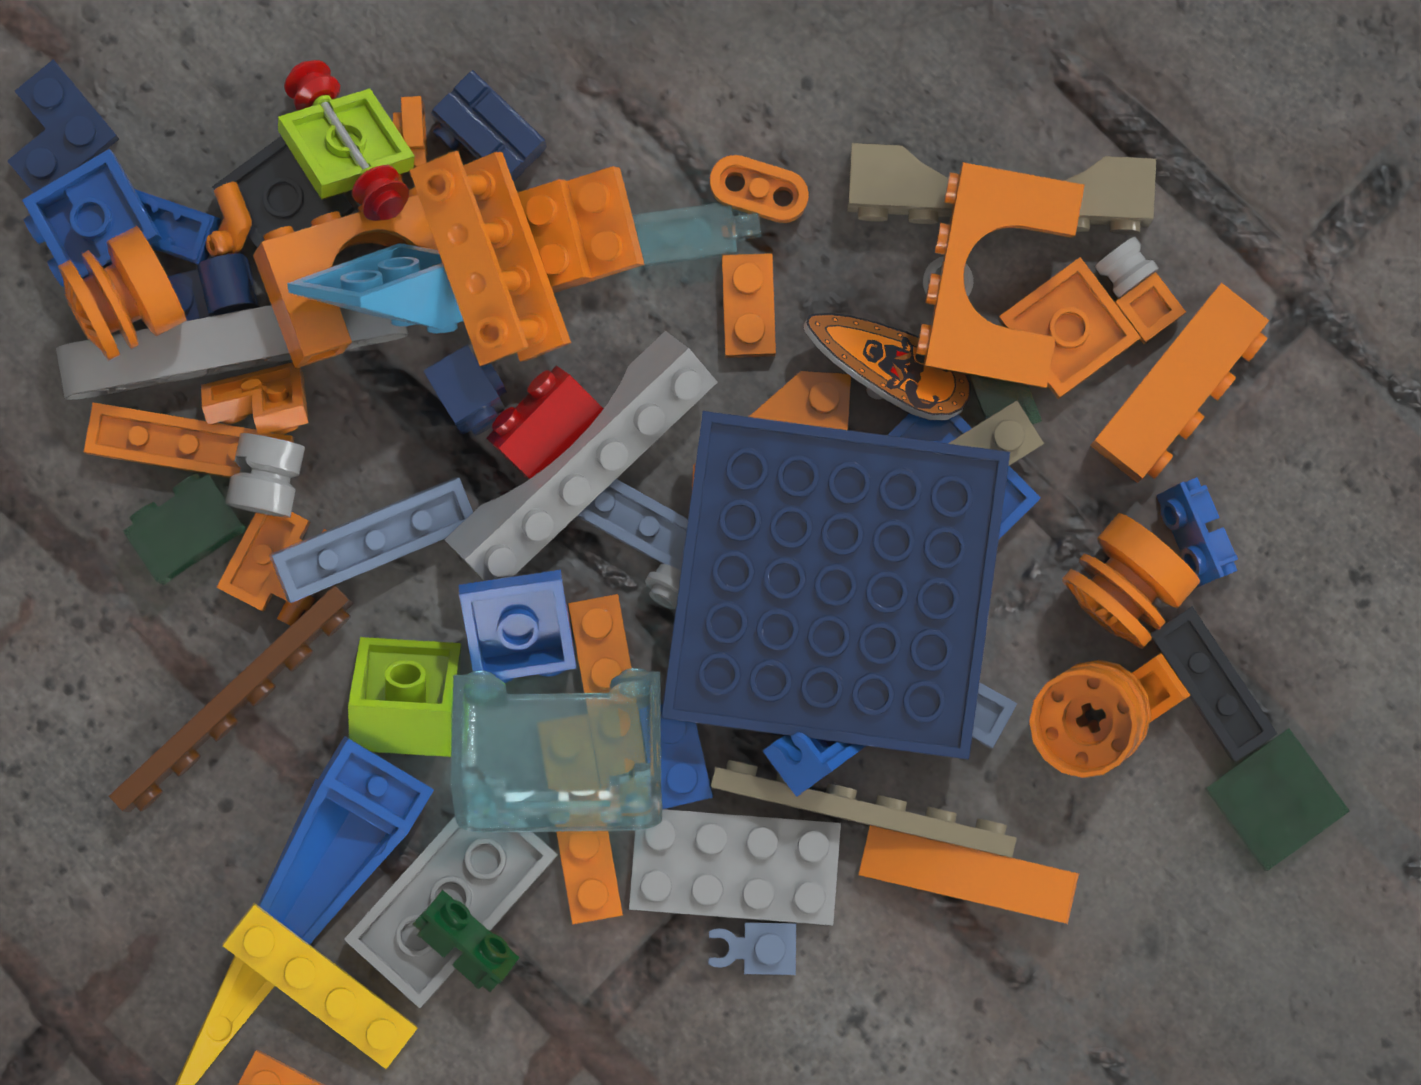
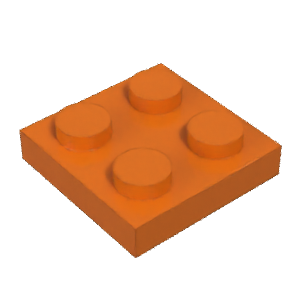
M1081 257L998 317L999 322L1005 328L1056 337L1047 386L1057 399L1063 397L1141 338Z

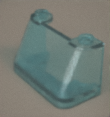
M631 668L622 671L620 675L611 680L609 693L507 694L505 683L496 678L493 673L487 671H474L468 675H453L451 790L458 826L472 832L493 833L643 830L655 827L661 823L663 806L660 672H648L644 669Z

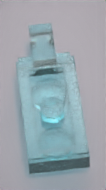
M718 203L632 215L645 264L639 267L720 257L725 255V253L737 252L736 241L761 237L758 213L733 216L731 206L719 207Z

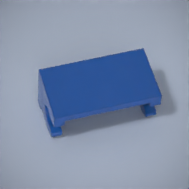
M796 732L792 736L784 735L764 749L763 752L797 797L866 746L808 738L803 733Z

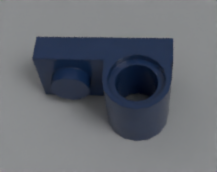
M227 254L210 258L198 263L195 270L167 276L180 301L187 321L260 307L250 262L243 254Z

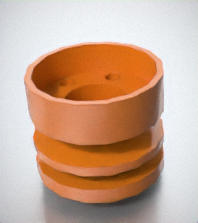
M138 226L107 241V249L112 265L103 268L96 257L88 250L82 253L81 256L90 276L82 279L71 260L58 266L63 277L65 298L87 339L102 351L108 361L120 355L112 333L119 330L130 349L139 345L133 322L142 319L149 330L155 336H158L187 321L184 310L163 267Z
M1118 513L1097 538L1100 547L1110 559L1103 563L1099 559L1084 553L1079 558V563L1093 579L1090 580L1078 571L1070 569L1062 578V582L1076 597L1079 606L1100 626L1111 634L1124 638L1133 645L1143 649L1152 636L1138 619L1140 618L1150 626L1160 630L1165 624V620L1152 604L1153 601L1157 598L1165 604L1178 608L1197 587L1200 579L1187 563L1157 536L1127 515Z
M1093 660L1080 662L1047 682L1033 701L1029 723L1033 743L1043 759L1061 773L1084 778L1107 773L1124 762L1138 749L1147 736L1151 710L1148 694L1134 674L1120 664ZM1091 706L1094 710L1103 709L1106 717L1099 723L1097 720L1088 721L1085 717V712L1091 709Z

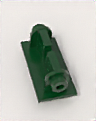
M444 890L437 895L429 907L412 924L419 930L417 936L422 938L443 958L454 947L460 950L462 954L454 961L452 966L472 982L478 990L483 986L490 993L498 983L500 984L520 958L509 948L503 938L490 932L471 915L469 909L463 903L453 899Z

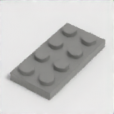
M482 786L344 940L417 1007L422 1008L456 970L452 964L462 952L454 947L443 958L422 938H419L417 936L419 930L412 924L444 890L453 899L463 903L469 909L471 915L491 931L555 860L558 854Z
M637 807L629 910L833 925L841 823Z

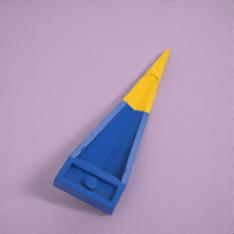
M344 736L319 779L315 780L258 906L308 944H311L359 887L408 834L434 789ZM234 956L175 1085H195L241 1026L275 987V985L236 956Z

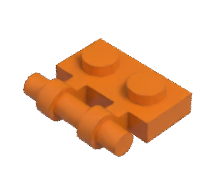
M291 512L290 518L255 513L216 588L262 612L265 611L274 594L286 601L277 619L292 626L301 617L304 610L308 611L312 607L315 598L309 595L293 603L288 602L269 554L303 541L302 538L311 522Z

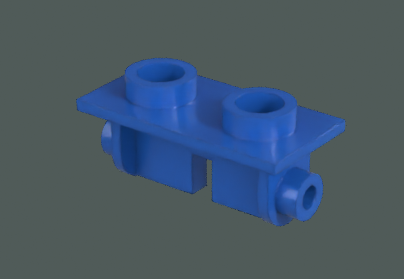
M1197 477L1187 482H1181L1156 495L1161 506L1162 519L1172 531L1181 552V559L1187 563L1200 579V583L1196 588L1238 571L1234 561L1238 560V557L1234 552L1224 527L1210 533L1206 528V523L1220 518L1207 485L1201 486Z

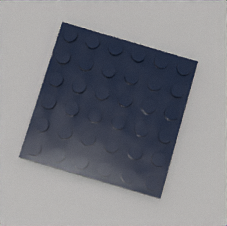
M703 411L662 718L791 736L796 732H800L813 739L969 760L1010 452Z

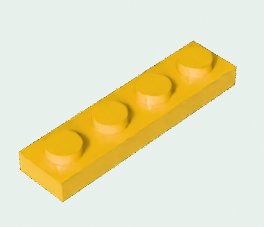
M255 903L252 904L222 943L224 948L385 1069L388 1068L418 1029L417 1025Z

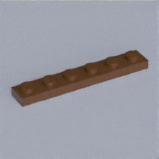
M334 585L109 795L110 799L125 812H131L135 807L140 812L147 809L164 792L159 785L174 772L180 777L201 758V755L196 750L210 737L217 742L228 734L239 722L234 715L248 702L253 707L262 702L276 688V685L271 680L285 667L292 672L302 665L313 653L309 645L323 632L328 637L336 633L350 619L351 616L346 610L354 603L340 588Z

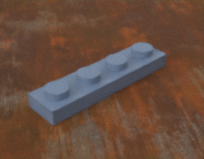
M454 477L269 554V557L287 601L293 603L447 538L473 513L460 478Z

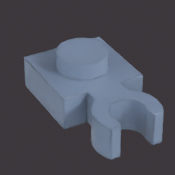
M745 922V937H736L731 931L723 928L709 931V938H723L729 944L727 955L722 958H709V965L721 968L732 964L735 959H744V974L796 975V923Z

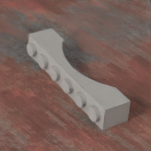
M665 331L628 366L620 385L606 407L590 427L564 453L522 485L480 505L445 541L483 581L513 577L718 382L687 346Z

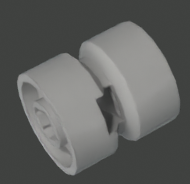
M240 433L234 461L241 469L240 473L234 474L230 478L225 504L256 513L290 518L296 489L290 484V479L300 475L305 447L277 438Z

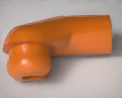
M230 182L214 190L224 218L218 231H213L206 239L207 250L213 257L240 253L252 226V219L237 182Z

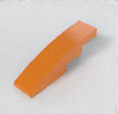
M871 825L859 870L860 876L1068 924L1079 877V874Z

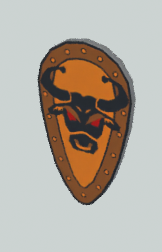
M835 313L811 314L804 323V330L816 347L835 365L866 386L867 394L871 398H884L910 414L928 420H948L959 415L971 398V382L967 374L923 366L925 355L916 354L919 337L917 335L875 321Z

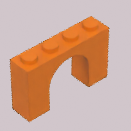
M964 162L960 165L959 174L949 173L944 202L953 204L950 224L940 223L935 253L944 254L940 275L934 273L930 275L925 301L927 304L934 305L931 325L921 324L916 354L925 355L923 366L1047 388L1056 337L1005 328L987 321L974 309L968 299L964 286V268L968 255L974 245L983 236L995 230L1021 228L1070 238L1075 236L1084 184Z
M415 187L409 190V199L401 213L389 220L374 221L366 218L362 212V205L358 207L359 212L341 218L340 212H331L311 221L312 227L294 232L292 226H285L270 231L263 236L264 241L260 243L253 257L295 369L343 354L352 340L338 306L288 293L287 283L331 268L337 254L357 244L375 243L390 247L401 243L438 250Z

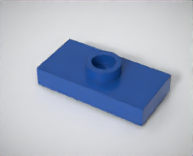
M135 189L162 239L150 245L152 249L195 264L208 259L209 252L206 247V239L213 231L218 230L220 218Z

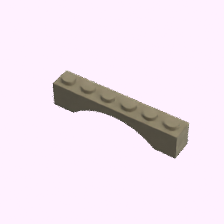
M852 143L847 212H858V219L864 221H887L888 214L908 215V221L911 223L936 224L939 217H951L953 204L944 202L948 177L922 163L904 146ZM1105 156L1087 170L1064 180L1085 185L1076 232L1089 231L1090 225H1109L1111 233L1131 235L1139 234L1141 227H1149L1154 219L1156 159Z

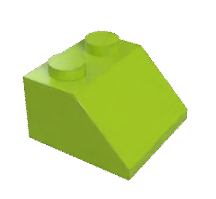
M360 637L348 703L349 739L374 753L452 757L457 723L461 643Z

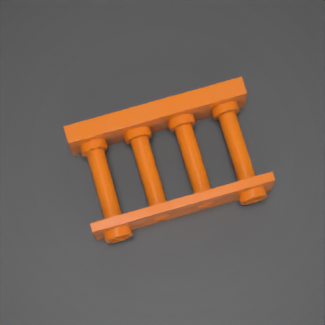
M453 151L409 170L479 365L484 366L516 352L520 361H528L570 344L569 334L503 152H494L463 165L459 152Z

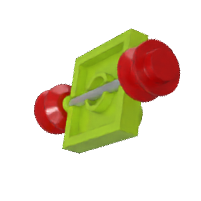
M311 60L297 64L291 70L284 83V90L290 98L294 99V106L297 111L278 117V132L321 199L352 190V196L357 203L362 204V212L366 218L379 221L396 217L401 213L409 199V189L406 184L399 181V174L414 168L415 156L370 88L338 98L341 90L340 83L335 77L331 76L330 68L325 62Z

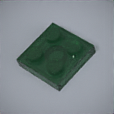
M1290 728L1285 729L1205 787V790L1264 871L1273 868L1350 812Z

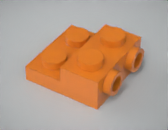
M611 166L568 181L558 179L518 192L553 293L645 265L619 167Z

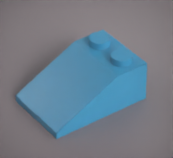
M398 243L287 283L288 293L371 316L391 319V324L394 326L416 324L426 326L427 331L430 333H447L458 328L457 323L463 321L439 251Z

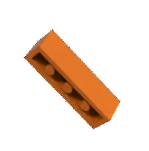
M1221 282L1090 446L1136 483H1139L1146 474L1155 479L1173 457L1166 449L1179 434L1187 440L1205 416L1198 409L1209 395L1218 401L1236 379V376L1229 372V370L1242 356L1249 362L1268 339L1261 331L1270 320Z

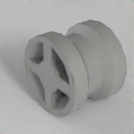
M1135 236L1114 249L1094 266L1100 275L1108 276L1112 281V291L1118 299L1159 270L1153 260H1146L1140 252L1141 243Z

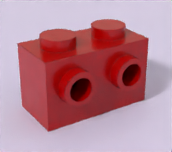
M557 365L551 371H543L530 383L527 389L529 394L515 408L509 407L495 419L492 424L493 431L486 437L528 480L564 453L590 427L604 409L570 374Z

